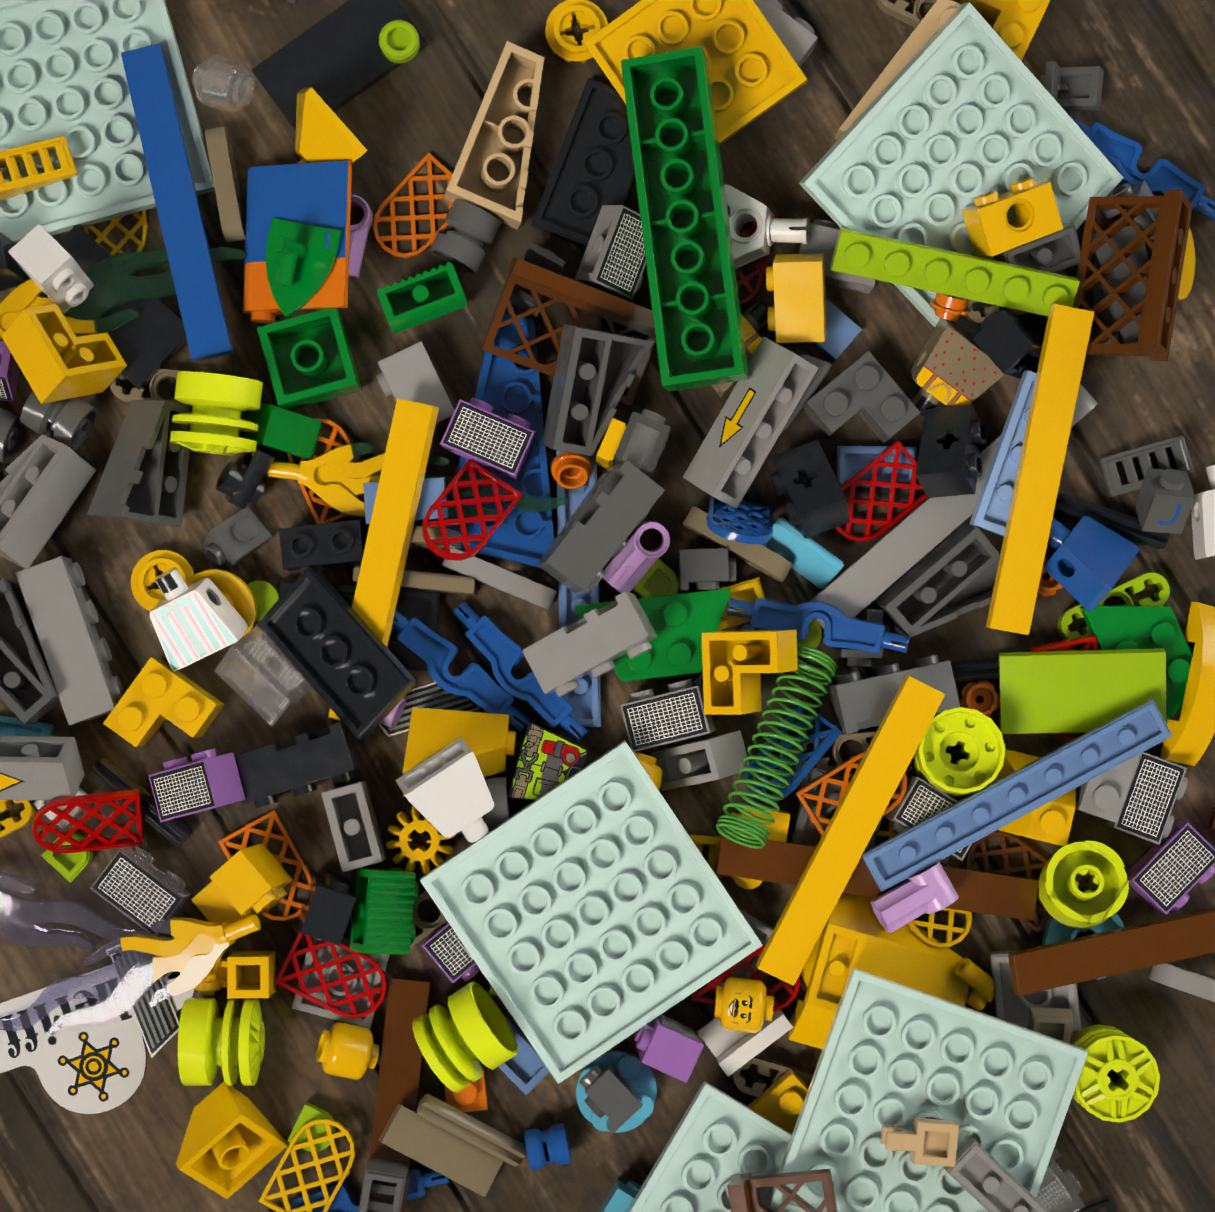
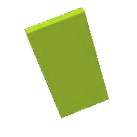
M1164 648L999 653L1000 731L1002 734L1089 732L1149 699L1155 702L1166 723V651Z

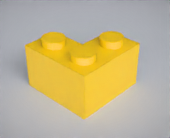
M961 0L959 4L962 5L963 3L970 2L1022 61L1050 0Z
M57 304L24 308L1 336L41 404L102 393L127 366L107 332L76 337Z
M741 630L702 633L704 715H742L762 711L760 673H782L798 670L797 630Z
M151 657L103 724L133 746L143 747L147 746L165 719L172 722L192 738L202 737L225 704L180 671L173 672L169 663L162 658Z
M261 843L239 850L210 876L212 882L191 900L209 922L221 923L227 921L228 924H231L255 913L259 914L266 908L270 909L288 894L284 887L293 879L264 844Z

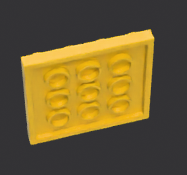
M641 0L584 42L625 104L621 60L702 46L709 61L719 145L808 82L753 0Z

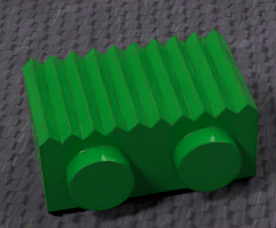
M447 262L446 266L439 265L438 270L432 267L430 272L425 270L423 275L417 273L415 278L409 276L407 281L402 279L400 284L394 282L392 287L386 285L385 289L379 288L377 291L388 324L394 334L468 306L455 268L450 262Z
M356 868L354 892L356 901L353 907L351 951L369 954L409 955L411 951L409 946L414 942L416 935L415 924L412 921V912L414 910L412 905L416 903L419 895V886L415 880V872Z

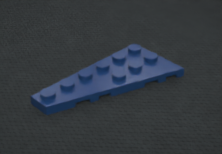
M504 313L501 321L510 318V314ZM524 317L519 319V324L527 341L535 338L534 320ZM513 322L498 329L492 345L509 350L522 344ZM535 343L530 348L536 362H538L537 345ZM525 348L515 353L529 358ZM485 351L474 398L494 407L492 413L507 419L510 413L531 423L529 429L535 431L536 437L517 480L480 465L522 493L523 496L489 539L487 545L477 554L541 568L537 563L553 543L554 530L546 445L542 444L544 421L539 371ZM460 456L456 475L467 463L468 459ZM468 470L458 482L471 481ZM474 471L476 480L486 479ZM492 485L478 486L480 498L494 496ZM472 487L458 488L460 500L474 498ZM498 487L499 496L510 495ZM453 490L450 501H454ZM513 500L501 502L503 513ZM495 502L481 504L484 516L498 514ZM476 504L462 506L464 518L478 516ZM456 506L448 507V518L446 520L457 519ZM497 520L485 522L487 533ZM479 522L465 524L468 536L482 534ZM460 524L445 526L446 528L458 531L462 536ZM481 541L469 542L470 549L475 548ZM463 542L461 543V548H455V549H459V550H464V551H465L464 543H463Z

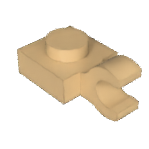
M914 1118L913 1130L895 1126H882L880 1143L885 1144L886 1150L910 1151V1160L913 1164L955 1167L959 1125L955 1121Z

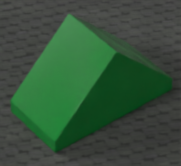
M261 403L259 410L243 412L241 419L257 424L258 431H239V438L257 441L256 445L308 460L313 459L323 425L322 421Z

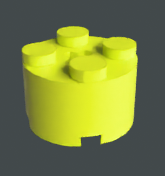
M1080 841L1068 844L1060 848L1044 865L1039 878V899L1047 912L1055 920L1066 926L1082 929L1097 926L1117 913L1127 898L1129 880L1124 868L1125 865L1113 849L1100 842ZM1082 877L1089 880L1087 883L1089 890H1086L1084 893L1078 889L1079 883L1077 882Z

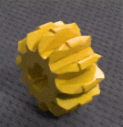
M412 806L413 821L403 811L398 813L397 818L404 828L391 824L388 827V832L399 836V839L388 841L386 846L388 849L397 847L401 849V852L394 856V863L397 864L407 857L409 861L406 865V871L413 872L417 861H420L422 873L427 874L430 872L429 858L436 866H439L445 861L437 851L452 854L454 847L442 843V840L451 838H445L426 818H422V814ZM414 830L418 833H423L426 830L430 834L431 838L426 841L431 844L428 849L423 845L417 848L413 846L411 841L416 837L411 834Z

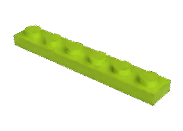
M842 227L839 230L830 265L831 270L1044 316L1049 315L1051 304L1073 307L1080 284L1077 278Z

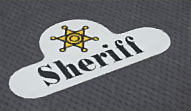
M114 964L0 1003V1073L20 1066L32 1067L37 1072L49 1096L60 1106L76 1113H101L118 1107L127 1101L137 1090L143 1079L146 1067V1052L142 1033ZM161 977L176 1012L183 1007L184 1001L187 998H192L194 990L191 989L172 996L167 985L176 979L164 981Z

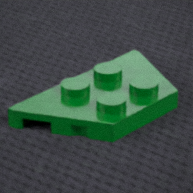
M730 588L637 598L657 638L649 642L652 647L649 651L633 659H630L628 654H625L613 661L616 666L613 670L620 681L702 673V633L717 631L730 597ZM614 601L575 605L576 613L582 619L591 610L596 608L599 610Z
M1166 605L1096 606L1092 612H1089L1083 606H1080V611L1091 635L1094 634L1096 636L1098 650L1165 649L1167 724V721L1171 720L1183 704L1192 660V653L1172 608Z

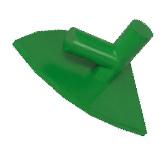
M272 218L265 256L267 279L273 297L285 317L290 316L305 306L321 289L334 265L343 231ZM326 232H330L329 249H325Z

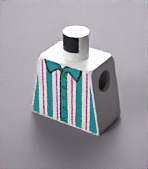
M176 567L162 573L155 579L165 598L160 600L150 610V619L173 672L237 642L249 628L245 620L210 579L203 578L187 586Z

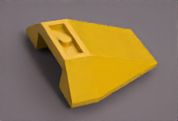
M842 893L824 927L804 1001L798 999L792 1021L793 1028L790 1029L788 1040L823 1049L852 967L965 1006L970 985L955 974L956 966L964 958L950 948H935L924 943L910 931L907 924L892 933L886 932L885 928L878 921L870 902L876 899L875 897ZM916 926L917 929L927 938V932L922 930L920 927ZM932 937V941L941 943L940 941Z

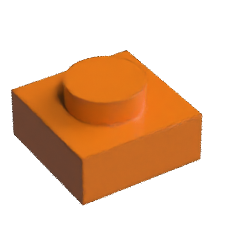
M482 1067L483 1077L475 1082L469 1080V1086L458 1093L451 1091L445 1086L446 1103L462 1112L488 1110L485 1067Z

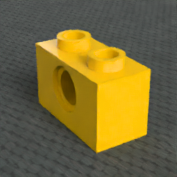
M1033 177L1021 179L1009 184L1011 191L998 195L997 191L981 194L973 198L975 205L961 209L974 255L992 257L1062 230L1063 225L1051 182H1034ZM1010 206L1015 210V220L1011 225L1007 220V211Z

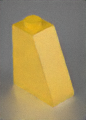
M412 707L403 775L460 737L463 738L474 753L483 777L504 772L507 755H515L516 731H509V715Z

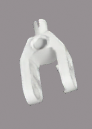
M724 185L727 210L730 213L729 225L735 269L770 254V246L774 242L809 243L810 235H807V232H810L809 218H775L774 214L765 204L730 185ZM757 222V229L753 235L746 238L740 237V230L745 223Z

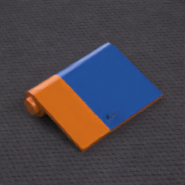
M351 161L270 165L248 168L243 313L251 316V322L262 324L275 323V317L283 315L273 297L267 279L265 256L272 218L343 231L338 253L329 276L314 297L299 310L348 308ZM326 232L325 249H329L330 232Z

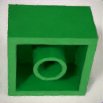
M337 308L322 309L257 327L279 407L291 411L362 391L342 315Z

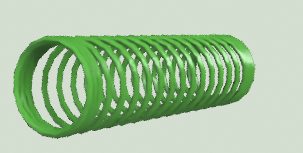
M797 645V656L814 660L827 669L815 667L797 657L798 670L793 671L797 675H785V672H782L783 676L777 678L776 683L778 687L772 689L771 692L773 699L768 700L766 704L769 710L762 713L764 721L758 723L757 729L759 733L752 737L754 745L749 746L747 749L750 756L742 761L745 768L738 771L740 780L733 783L735 792L729 793L728 799L730 803L723 807L726 815L719 816L715 826L721 835L740 845L755 849L763 848L770 831L767 827L754 820L730 815L727 812V808L735 807L746 816L763 823L772 824L775 822L772 815L761 809L771 812L780 810L779 806L768 798L775 800L785 798L784 794L775 787L788 788L790 786L787 780L781 776H794V771L786 764L797 765L799 763L797 757L791 753L797 754L804 751L803 747L796 741H808V736L801 730L813 729V725L807 719L818 717L813 708L821 707L822 702L817 696H825L827 694L826 689L822 685L831 684V678L834 677L838 668L835 661L829 655L812 647ZM784 678L794 687L781 686L780 680ZM789 678L813 684L820 688L823 693L805 689ZM813 678L825 679V680H828V681H827V682H824V681H819V680H816V679H813ZM777 690H781L790 699L777 698L775 693ZM785 690L805 694L816 700L819 704L802 701ZM776 701L785 710L772 709L770 707L771 702ZM780 701L799 705L814 715L811 716L797 712ZM771 713L781 722L767 721L766 714ZM777 713L795 717L808 724L809 727L794 724ZM766 724L778 734L762 732L761 726ZM773 725L789 728L798 732L804 738L788 735ZM762 736L772 745L758 744L756 738ZM767 736L785 740L800 750L785 747ZM752 748H758L771 758L754 756L751 750ZM763 748L781 752L795 761L779 758ZM749 759H753L767 770L748 767L746 762ZM759 760L774 763L785 768L790 773L773 769ZM743 771H748L751 775L765 783L744 779L741 774ZM755 772L772 776L785 783V785L767 780ZM738 783H744L747 787L761 795L739 791L736 786ZM751 784H756L765 787L769 790L774 791L780 796H775L763 792ZM739 795L747 802L759 808L747 804L735 803L732 800V796ZM747 796L763 800L771 804L775 808L759 804L753 801L752 799L748 798ZM742 808L756 811L768 817L770 820L755 816Z

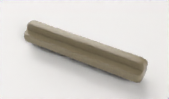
M425 1094L418 1103L416 1111L421 1118L512 1166H519L523 1161L527 1150L524 1144L430 1094Z

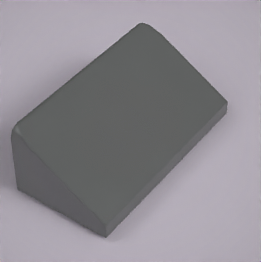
M1062 223V230L995 255L994 259L1051 273H1057L1078 265L1081 247L1074 223Z

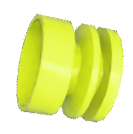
M177 372L174 400L192 405V412L179 413L172 416V422L189 425L190 431H171L170 442L180 444L192 451L209 454L233 455L241 452H255L257 441L239 438V431L257 432L258 425L241 419V411H256L260 409L263 382L216 373Z
M958 707L945 710L932 719L912 760L915 772L919 778L948 796L958 797L979 791L995 780L1003 767L1006 748L1002 733L991 718L978 710ZM958 744L961 746L960 753L965 755V759H960L953 764L950 762L951 755L946 753V748L951 749Z
M474 981L448 997L450 1012L445 1007L437 1004L429 1009V1015L423 1013L412 1020L413 1033L422 1055L440 1081L456 1093L469 1086V1080L475 1082L483 1077L481 1062L486 1067L494 1070L518 1054V1045L507 1019L489 993Z
M187 998L181 1010L178 1031V1069L181 1083L184 1086H211L214 1083L218 1067H221L224 1082L227 1086H233L237 1082L239 1074L241 1083L244 1086H254L257 1083L265 1048V1027L262 1021L258 998L245 999L242 1010L237 998L229 999L223 1017H220L218 1003L215 998Z
M1099 1024L1082 1028L1081 1031L1071 1036L1070 1044L1083 1048L1088 1052L1072 1096L1077 1103L1101 1120L1117 1123L1136 1119L1150 1108L1158 1094L1160 1074L1156 1060L1146 1046L1113 1026ZM1111 1070H1114L1120 1077L1116 1083H1113L1107 1076Z

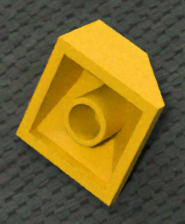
M312 87L303 88L297 93L295 152L302 158L297 164L346 160L353 163L368 151Z
M1006 749L1003 767L995 780L990 784L1041 757ZM1076 788L998 830L1066 846L1076 808Z
M222 1082L193 1108L176 1165L180 1171L225 1199H229L288 1145L247 1096L234 1087L227 1086L225 1082Z

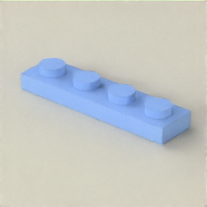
M1029 370L1024 371L970 521L972 526L1003 537L1037 373Z

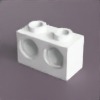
M39 223L8 251L32 281L64 313L71 307L81 304L87 298L89 290L94 286L73 257Z

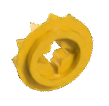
M566 0L557 5L548 16L545 27L546 40L553 53L563 58L567 63L570 61L585 63L588 59L593 58L584 42L608 25L606 16L597 5L588 0ZM572 17H576V22L579 23L581 29L587 28L589 32L583 33L582 45L578 46V41L575 42L574 36L566 35L572 29Z
M157 550L146 554L137 562L131 575V589L136 601L143 608L150 611L160 600L165 598L161 589L149 590V588L154 586V583H156L155 579L158 577L157 574L159 572L156 567L163 573L176 567L185 582L194 575L193 567L182 555L169 550Z

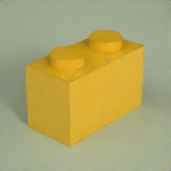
M825 253L776 255L773 267L766 268L767 291H774V306L768 307V331H775L776 343L825 342L827 334Z

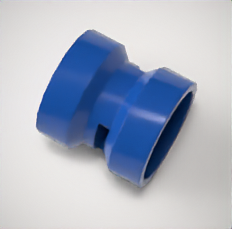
M564 1122L552 1124L548 1130L541 1131L538 1128L524 1130L531 1171L544 1169L548 1163L556 1162L558 1165L572 1163ZM544 1142H546L548 1152H546Z

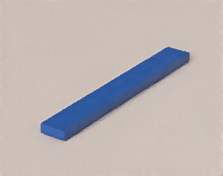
M159 43L122 52L123 66L191 359L195 363L234 353L163 48Z

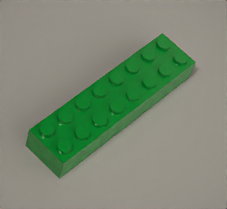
M702 46L621 60L662 386L668 391L749 380L708 57Z

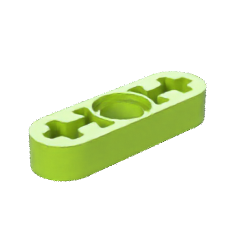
M1158 573L1141 574L1113 587L1097 606H1103L1104 601L1110 596L1119 598L1123 605H1163L1169 598L1170 587L1167 580ZM1145 580L1149 585L1156 584L1158 586V591L1154 593V601L1147 597L1133 602L1131 597L1124 591L1126 588H1129V594L1133 595L1144 590ZM1080 603L1063 611L1058 618L1057 628L1059 634L1065 640L1091 635L1087 624L1082 627L1084 634L1081 636L1078 631L1070 632L1068 629V625L1073 622L1071 617L1073 614L1077 619L1084 618L1079 608L1082 606Z

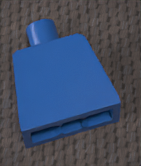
M1083 516L1071 531L1053 518L1047 544L1056 551L1044 566L1045 570L1085 609L1092 612L1113 588L1141 548L1089 516Z

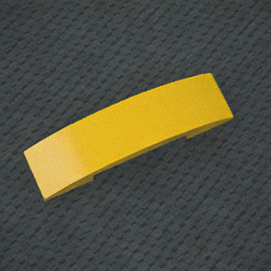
M1191 602L1184 636L1186 642L1194 643L1195 646L1180 720L1167 721V726L1173 736L1163 741L1160 755L1161 759L1189 766L1197 764L1215 733V607L1199 602Z

